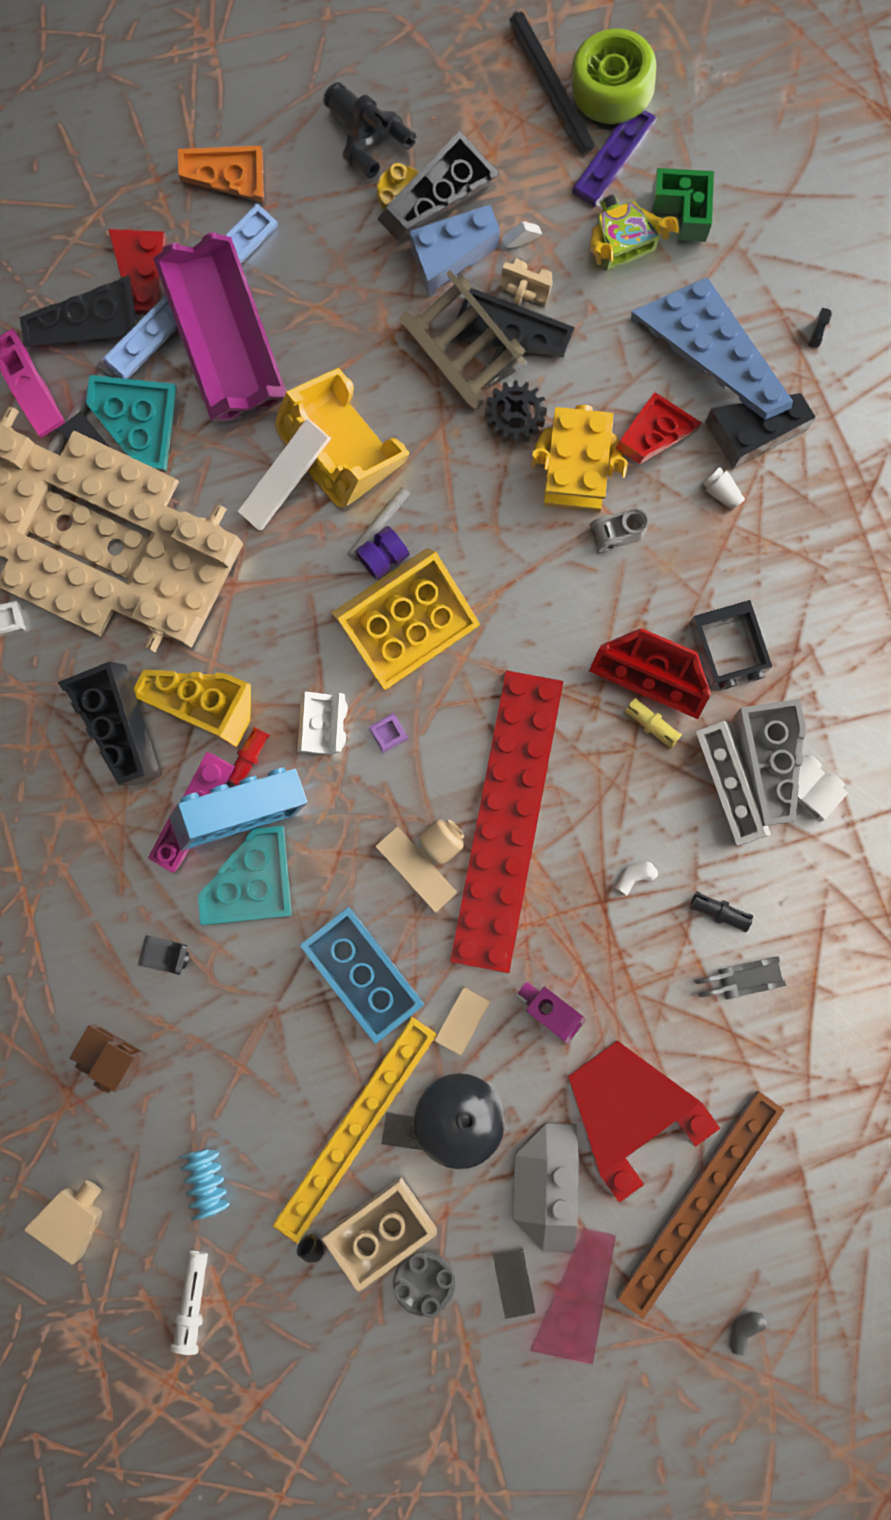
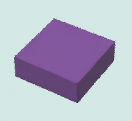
M394 713L368 727L383 754L408 740V736Z

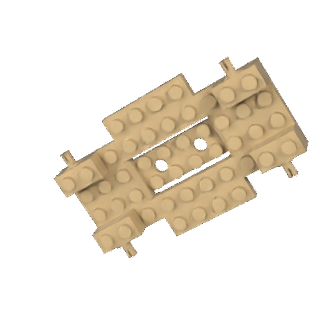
M7 406L0 420V556L8 561L0 575V588L101 637L114 611L147 626L152 631L144 647L153 652H156L163 637L172 638L192 648L243 546V543L236 535L224 530L219 525L227 509L219 504H215L209 518L206 519L198 518L185 511L182 514L167 507L179 483L176 478L74 430L61 456L34 444L28 437L16 432L11 426L19 411ZM53 487L59 488L149 531L151 534L149 537H146L51 490ZM62 516H69L72 519V526L67 531H60L57 527V522ZM32 533L128 579V581L124 583L28 537V535ZM113 540H120L123 543V550L118 555H111L108 552V545Z

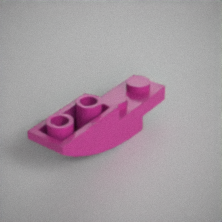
M12 328L0 335V372L29 422L42 438L65 424V421L45 381L39 376L19 334Z
M206 752L183 797L193 793H198L199 797L210 794L212 788L227 783L235 766L210 752ZM170 816L148 859L174 873L191 848L183 851L180 850Z

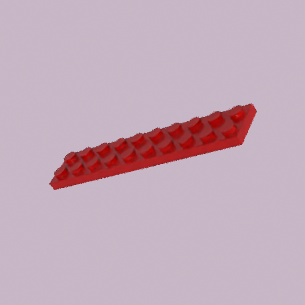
M509 670L505 672L450 962L510 973L564 683L562 680Z

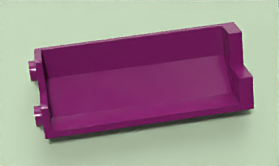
M211 232L204 235L202 241L194 247L182 246L178 243L164 246L163 251L153 259L210 420L232 421L241 418L240 413L243 411H250L256 408L257 413L269 410L282 402L286 390L232 238Z

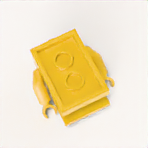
M577 405L575 409L555 407L552 426L545 428L535 444L531 460V468H534L535 464L540 463L545 466L544 470H547L543 506L601 512L602 499H605L607 474L612 477V472H620L622 478H625L628 464L624 459V454L615 449L619 439L618 436L612 433L614 413L592 411V407L588 405Z

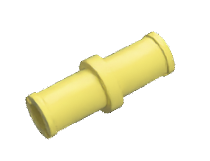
M637 698L624 711V713L628 714L645 728L644 732L647 734L652 733L669 749L682 736L681 733L677 732L662 719L663 716L659 712L655 714Z

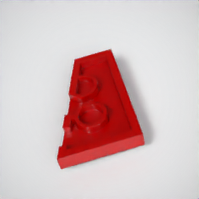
M108 229L120 277L131 276L136 315H146L161 300L162 282L153 258L162 252L163 247L166 246V235L164 231Z
M654 392L620 439L615 449L641 464L696 432L702 422Z

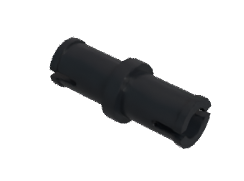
M698 891L692 897L689 907L691 910L712 917L713 921L718 924L724 922L745 933L749 930L754 917L750 913L748 914L729 906V902L725 900L720 902Z

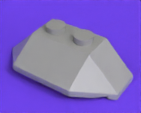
M545 1123L515 1154L513 1221L542 1251L574 1253L577 1232L579 1173L576 1124Z

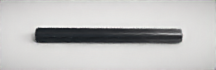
M514 12L509 22L579 152L582 155L591 153L595 148V143L523 12Z

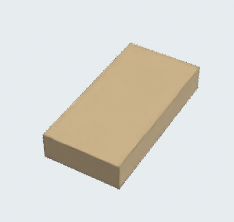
M463 987L434 1041L461 1056L490 1001Z

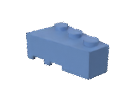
M491 205L409 231L410 248L428 297L436 293V289L447 281L451 282L450 278L446 275L449 270L457 277V274L466 267H472L499 247L500 229Z

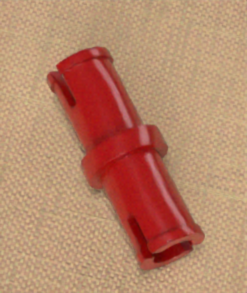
M254 726L242 750L238 749L236 753L238 757L233 765L235 768L228 779L236 785H240L239 781L247 778L253 765L258 764V756L270 737L268 733Z

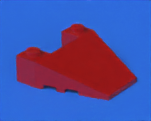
M615 1041L568 1075L596 1170L619 1203L645 1185L627 1160V1157L674 1122L689 1143L695 1147L721 1129L700 1100L619 1041Z

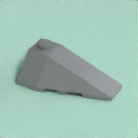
M800 699L741 707L733 717L739 746L763 826L794 822L799 792V773L803 759V739L806 734Z

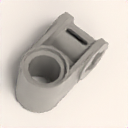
M633 508L593 520L589 525L591 530L595 531L599 543L597 546L598 552H608L620 546L641 540L645 535L648 525L646 513L641 509ZM634 520L640 523L641 528L631 530L626 523Z

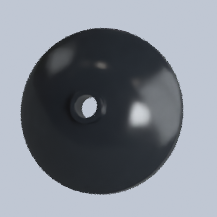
M450 1074L437 1079L422 1093L415 1109L414 1129L421 1148L429 1158L447 1168L468 1169L480 1165L493 1155L504 1134L505 1114L499 1096L488 1083L473 1075ZM466 1115L469 1117L470 1123L464 1128L461 1125V1119Z

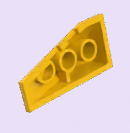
M143 670L134 686L137 700L235 747L238 746L250 723L251 685L226 673L202 674L201 672L176 673L166 670Z

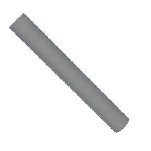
M401 487L348 551L347 554L352 559H358L354 551L366 541L372 542L374 535L385 526L410 495L405 488Z

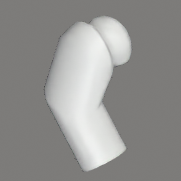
M647 861L628 865L614 889L627 896L635 881L647 880L651 882L656 879L658 871L652 863Z

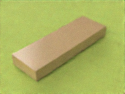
M398 826L375 846L435 913L458 894L431 862L424 858L420 850Z

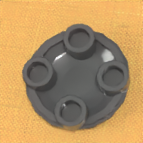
M429 1251L415 1252L406 1257L396 1269L393 1278L394 1296L398 1303L409 1313L418 1316L434 1317L445 1308L452 1298L455 1289L454 1273L449 1263L439 1254Z

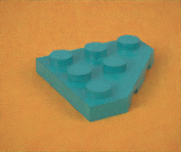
M89 375L86 404L129 457L159 471L167 472L177 392L176 385Z
M284 826L251 830L235 853H232L218 870L215 877L198 894L200 925L292 916Z

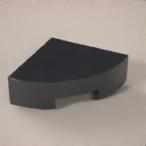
M822 307L815 319L807 346L813 348L820 346L825 327L829 325L832 310Z

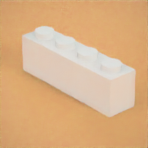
M722 721L696 731L736 844L745 845L771 836L768 826H763L747 769L731 724Z

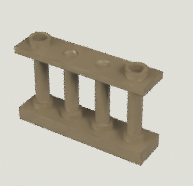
M449 270L446 275L454 283L449 290L421 316L418 314L414 317L407 310L399 319L466 402L474 409H477L484 403L478 395L482 391L480 388L513 358H516L522 366H525L527 361L522 357V354L526 351L515 338L509 341L470 294L469 290L472 286L462 274L456 277ZM460 294H463L472 306L439 336L435 335L432 338L426 331L430 327L428 324ZM480 315L489 328L456 358L453 356L449 359L444 353L447 349L446 345ZM497 336L507 349L474 379L470 378L467 381L461 374L464 370L463 367Z

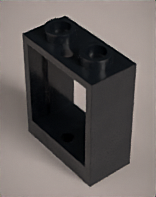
M751 600L695 615L689 622L710 689L719 686L720 690H726L737 686V681L746 678L748 682L765 678V673L773 667ZM741 620L756 665L718 676L704 631Z

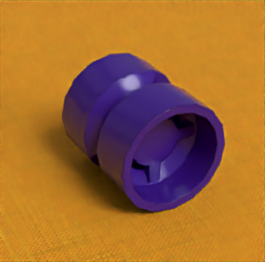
M387 525L374 535L373 542L366 541L354 551L362 565L377 581L391 570V564L398 565L410 555L400 537Z

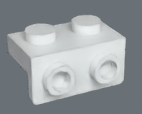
M301 693L297 752L334 755L341 752L346 741V734L343 731V720L347 715V703L344 702L345 694Z

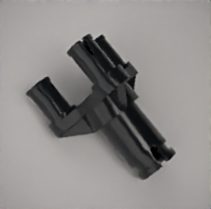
M340 82L333 83L326 90L323 98L324 105L327 108L329 107L330 111L345 124L346 132L348 133L347 143L343 150V158L351 166H356L368 179L375 177L380 169V164L366 153L376 142L385 137H393L405 150L410 149L416 143L414 139H417V135L403 124L402 118L394 111L379 110L376 102L370 96L362 95L358 98Z

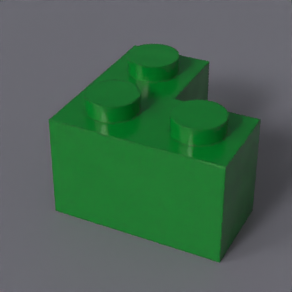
M657 168L652 186L651 213L679 214L678 240L706 242L712 226L714 171Z

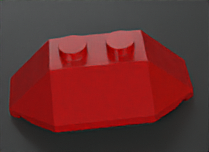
M643 628L600 645L589 669V672L695 719H699L711 695L696 651Z

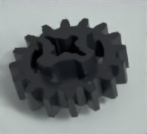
M514 380L512 387L503 382L502 391L497 388L493 389L492 395L494 398L487 397L486 405L488 407L485 408V417H488L487 427H494V437L501 433L503 434V442H506L510 437L513 438L514 444H517L521 437L525 442H529L530 433L536 437L539 435L538 427H544L546 419L543 417L547 415V408L542 407L545 404V398H537L538 388L530 391L528 389L529 382H525L523 387H520L518 381ZM498 406L500 407V411L502 412L500 419L497 416ZM531 406H533L535 411L534 418L531 417L532 414L529 412Z

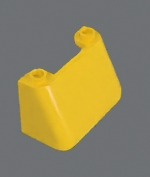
M337 368L287 391L275 419V428L286 446L306 419L311 420L332 438L307 471L337 507L344 508L355 502L402 466L410 453L406 450L404 444L395 438H389L384 443L380 441L351 406L353 384Z

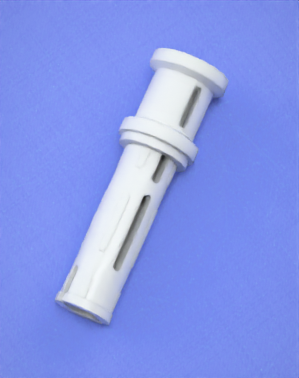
M188 1251L189 1257L180 1312H177L174 1317V1323H176L174 1343L170 1344L169 1349L173 1353L184 1355L198 1353L199 1347L196 1345L198 1327L202 1325L203 1321L202 1315L199 1314L208 1257V1253L204 1251ZM196 1271L193 1297H191L194 1272ZM186 1329H188L187 1339L184 1340Z

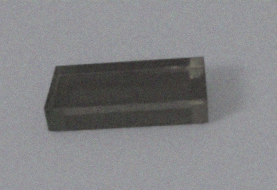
M523 1247L492 1253L505 1319L536 1313Z

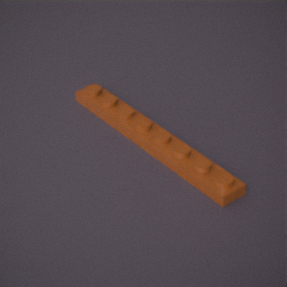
M760 1091L755 1092L616 1296L619 1302L642 1319L645 1318L785 1111L782 1107Z

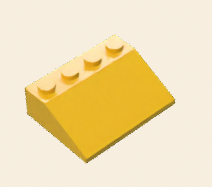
M429 548L424 549L331 612L346 637L384 690L481 625L437 552Z

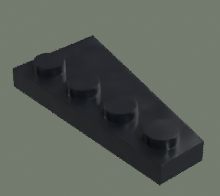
M131 276L122 277L112 283L104 284L91 291L75 295L57 304L49 305L19 317L24 347L125 337L138 323Z
M471 288L469 290L470 294L509 341L515 338L522 348L529 353L565 356L575 327L477 289ZM466 298L462 303L456 320L472 306ZM478 315L450 342L470 345L489 326ZM497 336L485 346L507 349Z

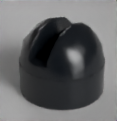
M306 1235L298 1244L297 1255L305 1262H318L324 1255V1245L315 1235Z

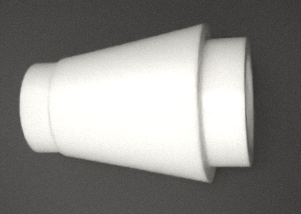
M720 467L702 483L707 488L706 492L731 510H734L745 499L728 471L724 472Z

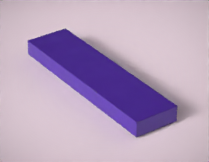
M643 110L635 118L619 123L572 188V193L593 207H596L651 130L657 117Z

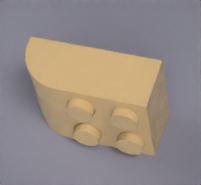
M400 1176L339 1221L322 1237V1240L359 1293L435 1237L437 1228L404 1179Z

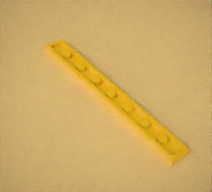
M411 1017L272 1227L298 1244L437 1033L414 1017Z

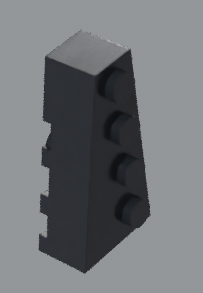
M109 661L58 682L62 690L66 691L72 701L70 704L76 714H80L86 724V731L90 738L94 739L101 750L99 753L118 785H138L161 776L126 664Z

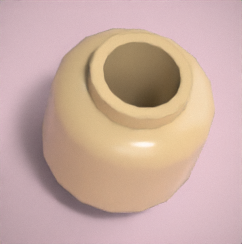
M438 819L421 833L419 840L422 847L419 850L429 862L435 860L438 863L445 864L462 850L464 834L450 819L447 821Z

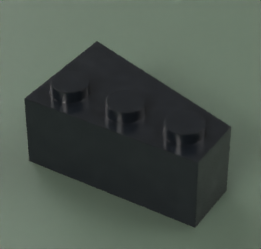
M802 393L789 395L793 400L792 408L766 420L744 403L710 409L705 423L733 470L809 429L816 416Z

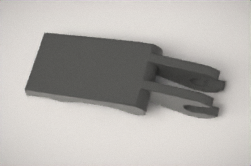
M779 956L719 969V974L696 979V984L708 983L721 979L722 987L699 992L698 995L699 997H706L724 992L725 999L728 1000L784 987L786 982L782 978L778 963L780 962Z

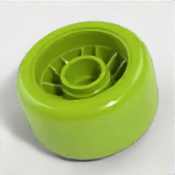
M606 29L591 35L580 45L573 58L571 70L572 93L578 108L594 121L617 124L635 118L648 106L655 89L656 59L651 46L642 36L626 29Z

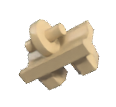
M517 258L511 264L505 262L498 289L515 295L514 304L518 306L521 305L523 299L546 306L553 283L551 279L552 272L545 269H540L537 273L528 271L527 264Z

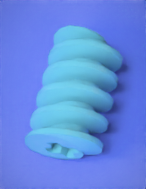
M202 1149L178 1157L180 1159H188L189 1161L181 1167V1171L191 1172V1175L184 1179L183 1183L193 1184L194 1186L186 1192V1196L196 1197V1200L189 1204L188 1208L198 1209L199 1213L191 1217V1220H199L216 1215L229 1206L228 1200L219 1199L226 1194V1188L216 1187L224 1181V1176L214 1174L221 1169V1163L211 1162L218 1157L219 1152L217 1150Z

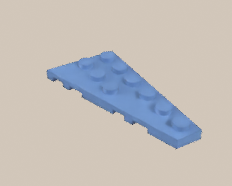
M708 277L631 311L632 320L638 324L640 322L650 329L652 335L656 338L661 337L672 345L671 349L704 374L708 372L716 378V383L722 388L728 387L736 393L742 403L763 419H769L792 408L793 400Z

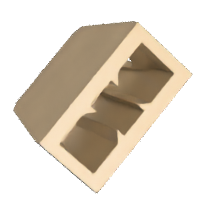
M88 1180L83 1183L78 1192L69 1187L64 1189L35 1217L24 1231L71 1265L75 1264L84 1255L103 1214L102 1210L92 1204L101 1192V1189Z

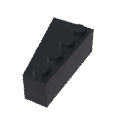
M459 130L388 204L377 220L398 241L410 234V230L422 227L489 187L500 173Z

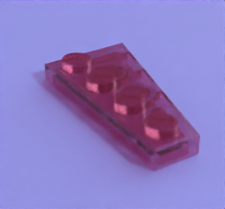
M584 1227L574 1253H572L565 1274L555 1291L552 1303L541 1322L542 1325L538 1334L530 1347L532 1352L593 1365L616 1240L614 1233Z

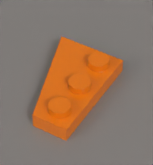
M261 145L178 149V176L180 181L264 203L263 150Z

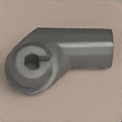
M748 1312L734 1322L731 1353L747 1355L748 1338L760 1331H764L767 1327V1319L762 1313Z

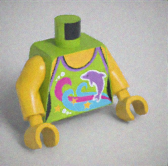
M609 195L600 202L604 212L598 215L597 223L592 228L589 250L596 257L597 265L601 264V260L604 259L606 269H611L655 251L659 234H662L663 240H667L669 232H679L677 219L673 216L663 219L659 218L646 209L640 208L635 201L620 205L615 195Z

